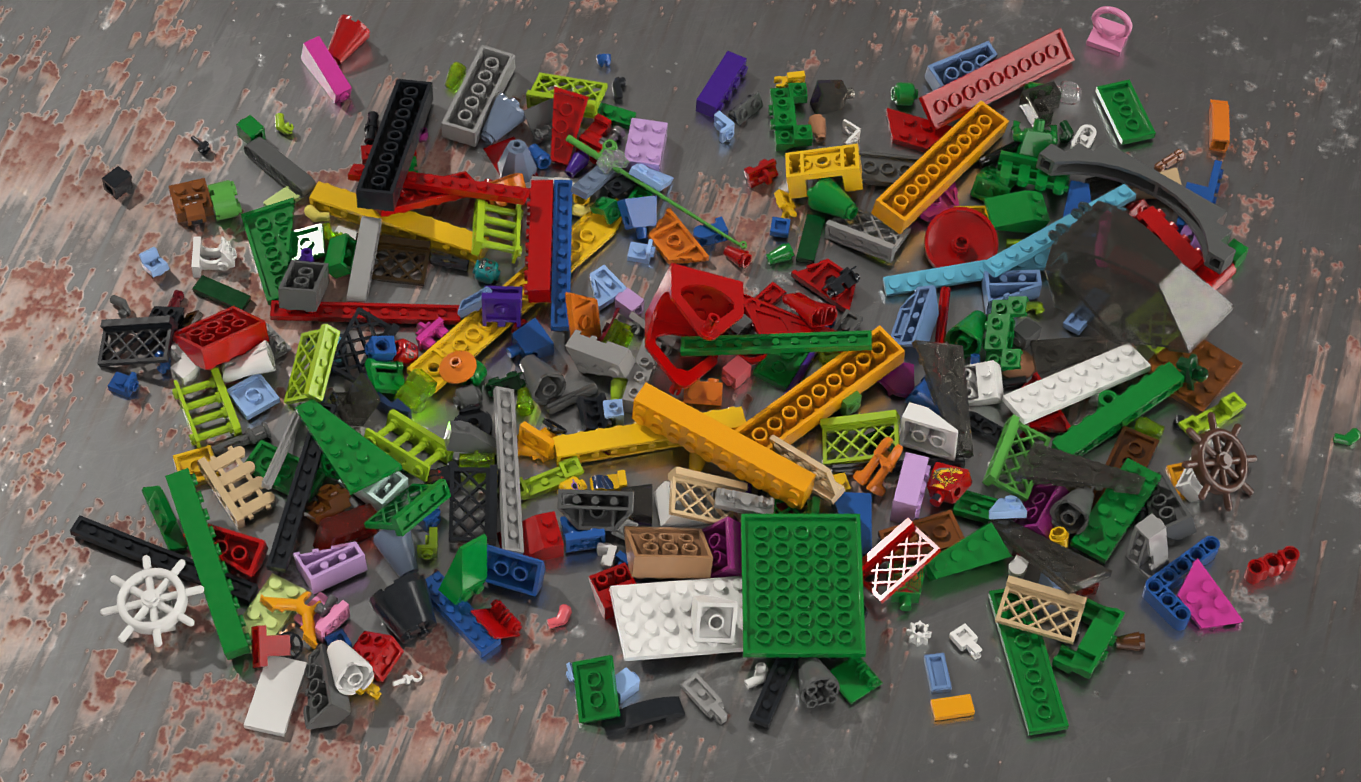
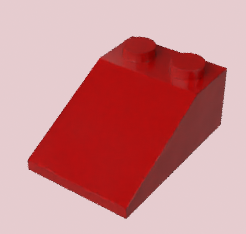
M555 511L537 514L522 521L523 555L539 560L564 556V543ZM500 531L497 533V538L499 541L500 548L502 549V537Z

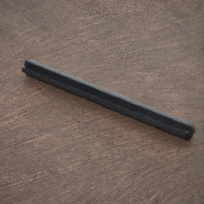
M956 457L952 461L945 458H929L927 464L931 466L930 470H933L936 462L964 468L965 459L964 457ZM898 460L892 472H901L904 460ZM869 462L832 464L831 472L833 475L840 473L852 475L857 470H863ZM880 463L878 464L873 473H877L879 471V469L881 468Z

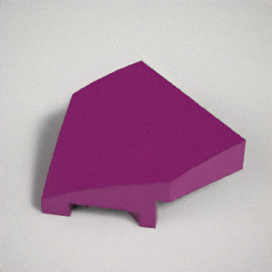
M903 362L877 381V383L880 382L884 386L889 397L894 394L895 396L907 398L915 387L914 364Z

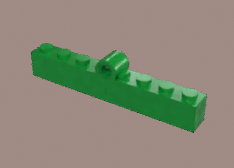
M1169 361L1165 365L1158 366L1152 374L1145 375L1136 385L1129 386L1121 395H1116L1111 390L1102 391L1098 397L1097 411L1092 415L1084 417L1078 425L1071 426L1062 436H1056L1052 441L1051 453L1066 468L1121 430L1123 426H1127L1183 387L1185 377Z

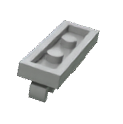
M631 312L628 317L634 321L627 325V329L632 330L634 326H637L634 334L639 336L643 328L645 329V319ZM668 335L658 337V339L663 341L661 349L666 346V351L664 352L666 356L671 354L672 347L678 350L681 346L680 343Z
M717 488L714 508L743 514H773L775 499Z

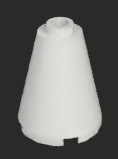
M342 640L334 641L328 646L327 654L335 687L344 695H354L358 689L361 688L362 691L366 689L374 678L371 664Z

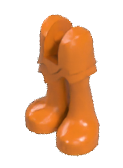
M886 437L880 442L865 468L857 470L853 475V478L860 485L867 486V490L882 497L886 493V488L883 485L884 479L889 472L892 473L903 451V446L897 444L891 453L888 451L893 442V439L890 437ZM880 463V464H881V468H880L879 471L876 473V475L874 476V478L870 481L871 475L873 474L874 470L876 469V467H877L878 464Z

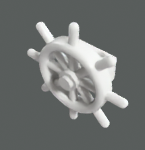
M145 555L142 558L144 570L135 573L126 581L116 575L111 576L110 581L121 588L117 597V605L102 608L100 614L108 616L119 613L127 626L118 637L119 642L124 643L132 632L135 631L140 634H152L154 645L160 647L162 645L161 634L176 630V623L178 621L190 627L194 625L195 621L184 614L188 604V596L203 593L204 587L199 585L185 589L182 581L177 576L186 565L185 560L180 559L172 570L169 571L163 568H152L150 557ZM154 580H161V584L155 588ZM146 583V591H142L138 587ZM172 584L177 591L169 592V585ZM131 594L140 598V600L128 602ZM177 599L176 604L173 608L172 600ZM141 608L134 618L128 613L129 610Z

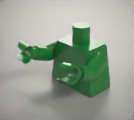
M1034 119L1033 128H1024V131H1021L1019 128L1021 122L1013 121L1010 129L1012 130L1013 140L1020 142L1016 154L1038 158L1039 153L1050 144L1057 145V125H1048L1051 131L1044 130L1045 120Z

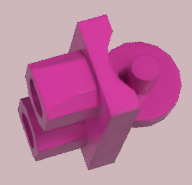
M439 317L432 324L430 322L426 324L419 322L417 324L418 331L415 335L417 336L418 350L420 352L423 349L428 350L436 343L434 339H441L449 332L444 326L443 319Z

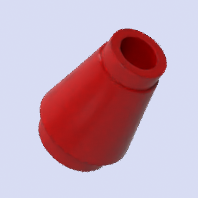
M729 245L726 246L723 255L739 268H746L752 259L749 251Z

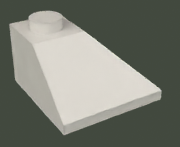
M693 596L691 619L694 642L734 643L738 603L714 596Z

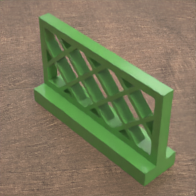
M1013 414L1004 425L982 483L987 486L993 484L1026 502L1051 438L1027 425H1023L1019 422L1020 417ZM1018 428L1024 431L1027 437L1020 439L1017 433ZM1038 438L1043 441V446L1037 448L1033 439ZM1029 441L1032 449L1026 451L1022 442ZM1018 444L1021 452L1014 454L1011 446ZM1035 453L1037 462L1031 463L1028 454ZM1023 456L1026 465L1020 466L1016 457ZM1012 459L1015 468L1008 469L1006 460ZM1029 468L1032 476L1025 478L1022 469ZM1017 471L1021 480L1014 481L1011 472ZM1006 474L1009 483L1005 484L999 481L1000 475ZM1023 483L1026 489L1025 494L1018 491L1017 484Z

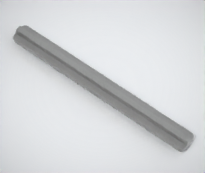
M296 409L262 480L261 486L267 490L272 488L302 423Z

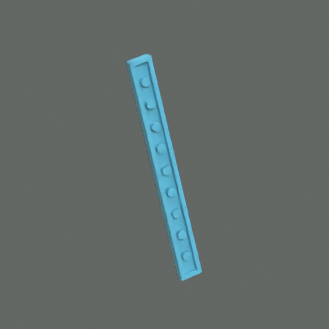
M1123 184L983 261V268L995 278L1098 221L1104 211L1112 213L1134 201L1136 193Z
M1065 246L1046 249L1010 270L1041 271L1059 268L1061 265L1068 263ZM985 260L883 277L886 297L915 292V289L921 286L934 285L936 288H941L942 286L982 281L984 271H987L983 268V261Z

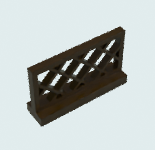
M380 235L377 253L386 251L389 256L380 260L376 255L375 259L378 263L374 265L373 271L382 266L386 272L381 276L373 272L372 280L425 286L429 258L432 251L431 241ZM399 253H404L407 258L399 263L395 256ZM418 255L425 256V260L419 265L413 259ZM393 259L397 265L388 270L384 263ZM411 261L415 267L407 272L403 265ZM398 268L404 273L400 278L392 275ZM418 270L422 274L421 280H415L410 275Z

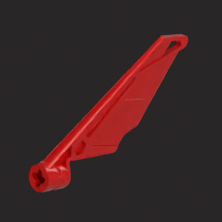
M744 294V311L752 320V326L757 334L837 332L826 326L811 328L801 316Z

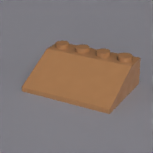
M624 526L628 568L632 577L638 579L645 577L656 579L675 578L679 580L684 578H710L713 556L702 528Z

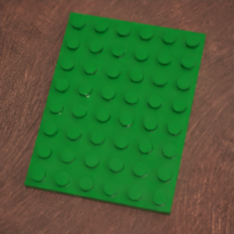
M741 514L743 657H866L860 514Z

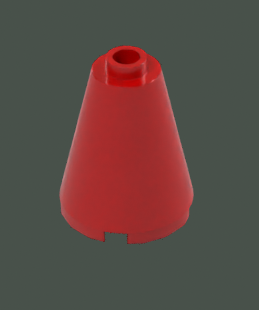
M346 14L339 17L328 47V51L338 65L342 64L370 37V30L361 21L357 20L354 22L351 20L352 16Z

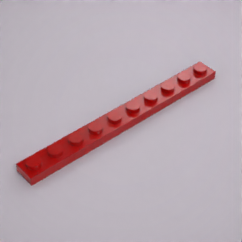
M353 164L348 173V180L359 182L365 165ZM408 171L403 188L519 205H524L529 196V188L520 186H509Z
M272 300L270 311L271 320L350 322L355 311L360 307L386 323L418 324L423 322L426 324L430 322L432 324L439 317L447 325H457L461 322V317L457 314L460 305L321 302L317 311L306 312L304 310L279 308V300ZM360 314L357 316L358 322L367 323L365 317Z

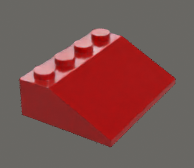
M231 306L175 331L173 334L174 342L195 365L205 370H211L218 364L229 362L238 355L246 354L247 351L255 348L264 340L269 342L265 320L235 306Z

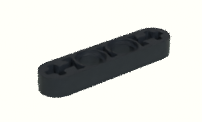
M974 411L966 412L962 419V425L966 430L997 446L1004 427ZM990 427L993 432L985 433L983 428ZM1022 442L1025 450H1030L1029 442ZM1018 444L1011 446L1014 454L1021 452L1018 450Z

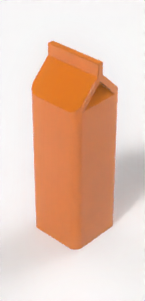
M1210 99L1209 149L1226 152L1230 143L1228 101Z

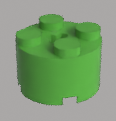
M226 180L207 185L217 221L239 216V213H242L238 198L235 199V196L238 194L233 181Z

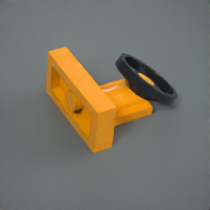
M547 418L542 420V423L547 428L544 427L540 431L525 421L521 423L518 440L546 458L550 457L553 453L555 441L553 437L558 436L557 434L566 435L567 433L563 426Z

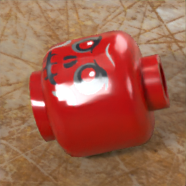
M406 339L395 341L397 353L392 359L393 361L402 362L403 366H410L418 359V347L414 343Z

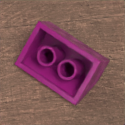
M1062 482L1033 485L1028 500L1022 503L1027 510V518H1014L1008 529L1034 543L1051 542L1049 539L1050 531L1055 527L1051 522L1050 509L1058 500L1070 492Z
M727 516L702 529L713 556L710 578L742 576L741 523Z

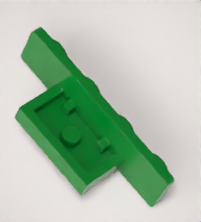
M160 486L143 487L142 493L168 550H186L188 545L163 489Z

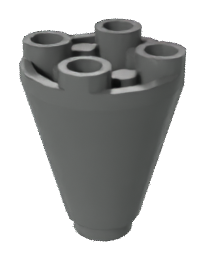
M798 657L799 693L802 702L808 708H814L826 703H834L837 700V694L840 689L835 676L818 657Z

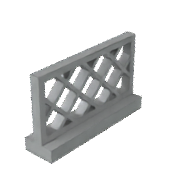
M858 208V213L852 220L837 216L832 221L828 220L825 224L824 238L891 263L895 252L910 234L911 228L908 227L902 234L895 235L892 228L873 214ZM867 218L870 221L862 222L861 219ZM857 220L858 223L849 224L848 221ZM883 224L886 227L878 228L877 225ZM873 226L874 229L866 231L865 227ZM890 232L891 236L883 237L881 234Z

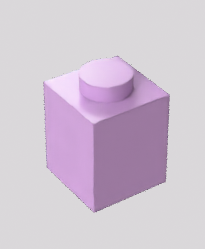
M626 288L615 297V310L620 308L618 313L632 322L634 320L628 316L631 312L640 315L644 311L645 300L629 288Z

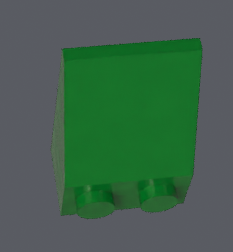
M1024 190L984 199L988 218L995 230L1034 234L1045 228L1050 222L1042 192Z
M485 534L459 547L438 589L455 605L462 601L466 602L474 594H480L485 587L483 585L487 578V536Z

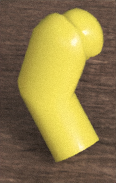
M591 202L586 206L572 204V215L580 218L591 212L590 206L594 203Z
M313 205L305 207L304 213L312 222L330 221L329 212H319Z

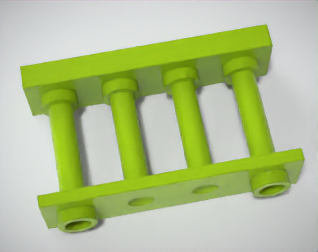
M476 198L473 213L471 254L479 256L480 250L484 248L512 253L511 263L515 264L517 257H521L523 246H520L521 221L524 215L521 205L517 204L515 210L491 205L484 199ZM486 211L513 217V221L487 216ZM485 224L510 228L513 231L512 233L489 229ZM486 235L512 241V246L488 241L484 237Z
M218 367L211 369L212 377L209 380L180 388L178 381H173L175 387L172 389L174 399H178L191 432L189 434L191 445H196V448H201L200 441L222 434L233 433L234 437L242 434L239 420ZM210 387L212 389L216 388L217 392H215V395L186 403L183 397L184 395ZM216 402L218 404L221 403L223 406L219 411L193 419L189 413L190 410ZM222 417L223 419H228V423L225 426L199 434L196 432V425Z
M395 409L388 412L385 427L377 433L370 428L365 430L364 437L402 464L405 471L423 482H426L428 479L431 465L438 460L448 465V462L452 461L454 451L446 450L444 439ZM391 431L400 435L393 442L384 438ZM407 440L416 445L408 452L400 447ZM422 450L431 454L424 462L415 457Z

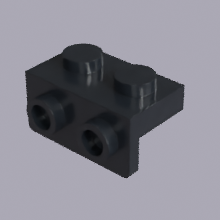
M601 392L597 398L585 396L577 398V407L584 432L593 431L598 428L605 429L611 426L612 418L606 419L604 417L603 401L607 400L605 393Z

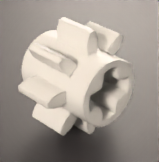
M921 620L915 624L911 622L910 629L906 630V635L910 636L908 642H912L916 647L921 644L927 645V638H931L932 632L927 631L929 625H925Z

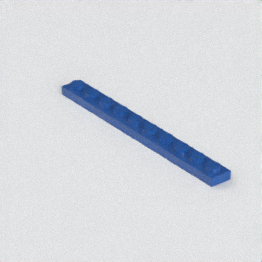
M554 180L551 331H570L565 293H571L572 180Z

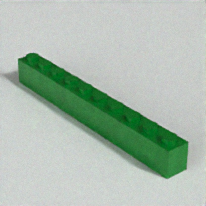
M188 468L166 475L165 477L201 585L204 587V594L227 660H231L250 653L249 645L252 644L249 633L244 632L243 627L246 626L243 615L238 614L237 609L240 608L237 597L232 596L231 591L234 590L231 579L226 578L225 573L228 572L225 561L221 562L219 555H222L219 544L214 543L213 538L216 537L213 526L208 525L207 520L210 519L207 508L203 509L201 503L205 501L201 491L196 489L195 485H198L195 473L191 474Z

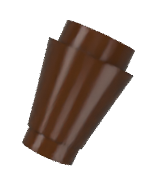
M1138 631L1117 636L1116 646L1117 648L1133 651L1145 649V634Z

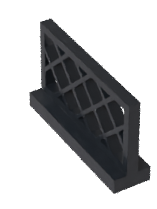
M358 307L337 344L333 359H341L344 367L337 368L332 365L331 371L357 385V390L364 393L370 383L365 363L360 364L357 355L366 354L365 340H369L371 336L395 337L400 326L395 323L391 326ZM359 314L366 318V324L359 325L357 319ZM379 325L385 330L383 333L376 334L373 326ZM369 327L372 335L364 337L361 328ZM357 329L360 338L351 339L349 331ZM361 341L364 350L356 351L353 343ZM349 344L351 353L343 354L341 346ZM353 356L356 365L348 366L345 358ZM358 368L359 378L353 377L349 370Z
M170 315L101 320L100 327L103 329L97 364L99 366L168 363L174 331H178L179 324ZM162 332H167V336L162 341L157 338ZM145 333H151V336L143 343L140 338ZM128 334H133L134 337L126 344L123 339ZM109 335H116L117 338L111 344H108ZM156 339L159 344L150 351L147 346ZM139 340L142 345L133 352L130 347ZM119 342H122L124 346L116 353L113 348ZM163 347V357H156L154 354ZM146 348L149 353L143 358H138L137 355ZM127 350L132 353L126 359L120 358ZM112 351L114 353L109 360H104L108 352Z
M490 465V468L450 467L449 543L470 542L477 538L472 532L479 526L485 531L488 545L496 546L498 465ZM454 473H463L467 478L459 484L454 479ZM477 473H486V479L480 484L473 478ZM469 480L477 486L470 493L463 488ZM459 489L467 495L460 502L454 498V494ZM479 489L485 494V498L480 502L473 497ZM469 498L476 504L470 511L462 505ZM459 507L466 513L460 520L453 515ZM478 508L485 513V516L479 521L472 515ZM468 517L476 523L469 530L462 524ZM458 526L466 532L462 537H453V531Z

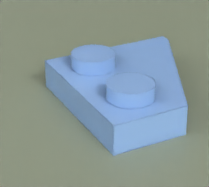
M1008 495L1005 498H999L989 510V519L1027 518V510L1018 497Z

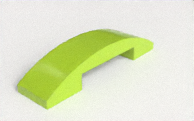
M1232 392L1221 398L1217 405L1196 417L1194 415L1189 416L1179 422L1178 425L1185 433L1186 429L1191 427L1200 435L1205 430L1210 429L1207 418L1209 412L1215 414L1217 427H1220L1242 411L1247 404L1235 392Z
M577 455L558 462L559 467L525 480L520 477L521 500L547 494L559 489V484L572 476L577 478L581 476L584 470Z

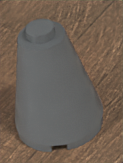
M527 355L521 360V371H523L531 398L537 404L546 405L550 403L549 400L558 399L564 393L566 381L561 373L535 355Z
M1078 486L1058 500L1050 509L1053 526L1064 527L1069 535L1070 533H1076V535L1082 533L1088 525L1094 498L1093 491L1087 486Z

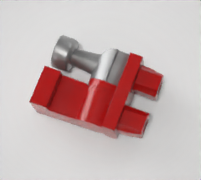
M597 113L593 123L579 136V141L599 153L606 140L620 141L625 137L626 133L620 126H614L611 130V120ZM590 156V161L593 164L598 165L601 163Z

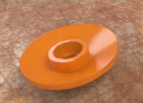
M455 351L445 356L441 361L439 373L442 379L448 383H463L474 375L477 362L471 353Z

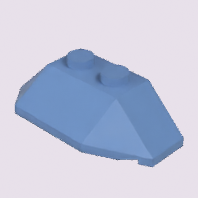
M934 285L917 287L915 293L900 307L891 337L901 347L918 346L930 342L939 315L936 287Z

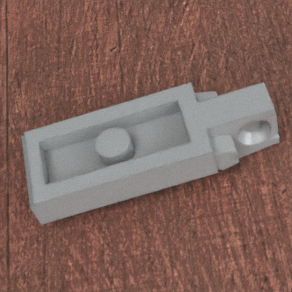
M697 673L681 684V689L709 718L714 717L720 725L727 721V714L723 710L725 706L722 704V700Z

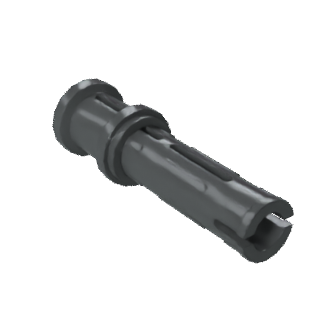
M262 422V425L258 427L248 428L244 434L212 446L215 457L226 453L228 449L224 447L237 441L239 443L232 445L233 448L237 446L243 447L248 444L255 445L257 441L272 438L266 422Z

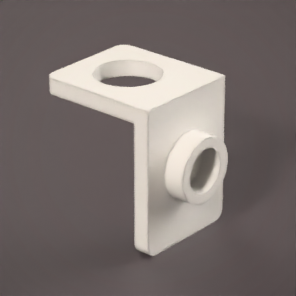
M844 119L841 131L849 136L844 145L859 143L861 128ZM846 126L851 127L854 133L848 131Z

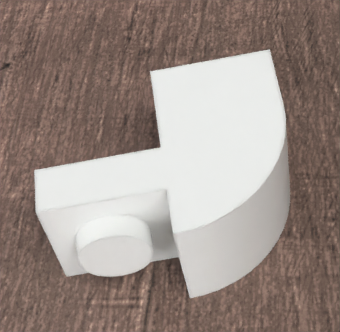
M174 343L171 346L170 352L171 358L176 361L170 367L172 378L177 380L182 387H187L198 379L200 367L195 365L182 349Z

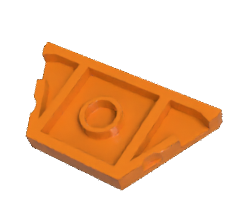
M670 207L667 208L666 214L662 219H659L656 227L648 234V240L653 239V246L656 247V250L668 264L708 261L709 255L672 209Z
M566 292L565 299L570 337L577 329L581 331V335L589 338L593 335L598 339L602 334L597 299Z

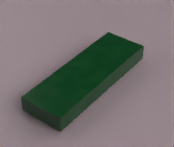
M807 214L796 261L810 264L815 262L825 217Z
M201 275L192 288L194 293L228 308L235 306L244 311L251 301L250 295L204 275Z

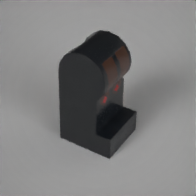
M456 460L448 462L446 466L430 469L428 479L424 484H434L438 479H445L448 488H450V467H458ZM454 473V479L459 484L461 483V473Z

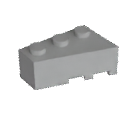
M577 329L565 345L577 369L582 373L626 379L636 363L629 348L609 341L607 343L597 341V337L593 335L590 338L581 335V331Z
M1150 514L1135 525L1125 555L1148 579L1169 564L1166 526L1161 519L1153 514Z

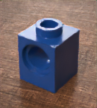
M371 336L365 345L366 355L376 361H392L397 353L394 336Z

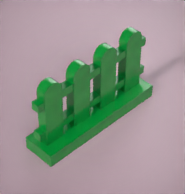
M1001 150L997 169L1000 171L996 172V177H999L1000 182L1008 183L1010 180L1017 181V185L1020 187H1026L1028 184L1035 185V189L1038 191H1045L1046 188L1053 189L1054 194L1063 195L1064 192L1068 191L1069 186L1065 185H1068L1070 175L1050 176L1036 168L1038 158Z

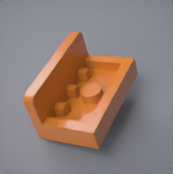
M708 378L707 382L700 381L699 379L690 387L684 389L683 403L721 406L723 383L715 378Z

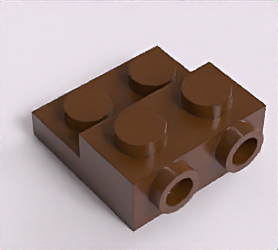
M332 484L322 486L319 489L320 491L314 493L317 501L314 500L307 504L304 517L317 525L352 506L349 500L351 498L350 493L346 488L342 489L339 484L335 486Z

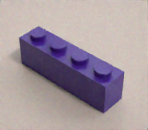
M730 51L726 52L696 100L697 112L714 118V114L718 111H723L725 102L731 99L733 89H737L740 78L747 73V58Z

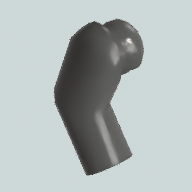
M329 595L324 605L323 603L316 605L315 612L321 617L327 616L331 608L338 602V598L334 595Z

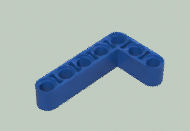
M1214 536L1203 538L1150 577L1145 583L1142 597L1175 630L1180 631L1187 627L1191 611L1172 590L1183 583L1192 567L1193 561H1195L1193 558L1199 559L1203 566H1206L1216 558L1220 541Z

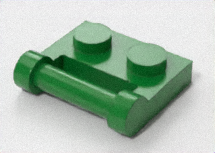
M373 358L366 360L365 367L372 392L405 394L408 391L402 371V362L376 361ZM375 368L392 369L393 373L376 372Z

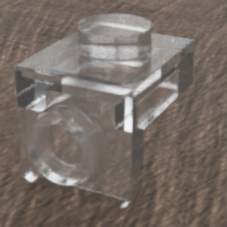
M604 149L597 161V165L604 174H609L613 167L627 168L630 163L625 157L624 152L618 149Z

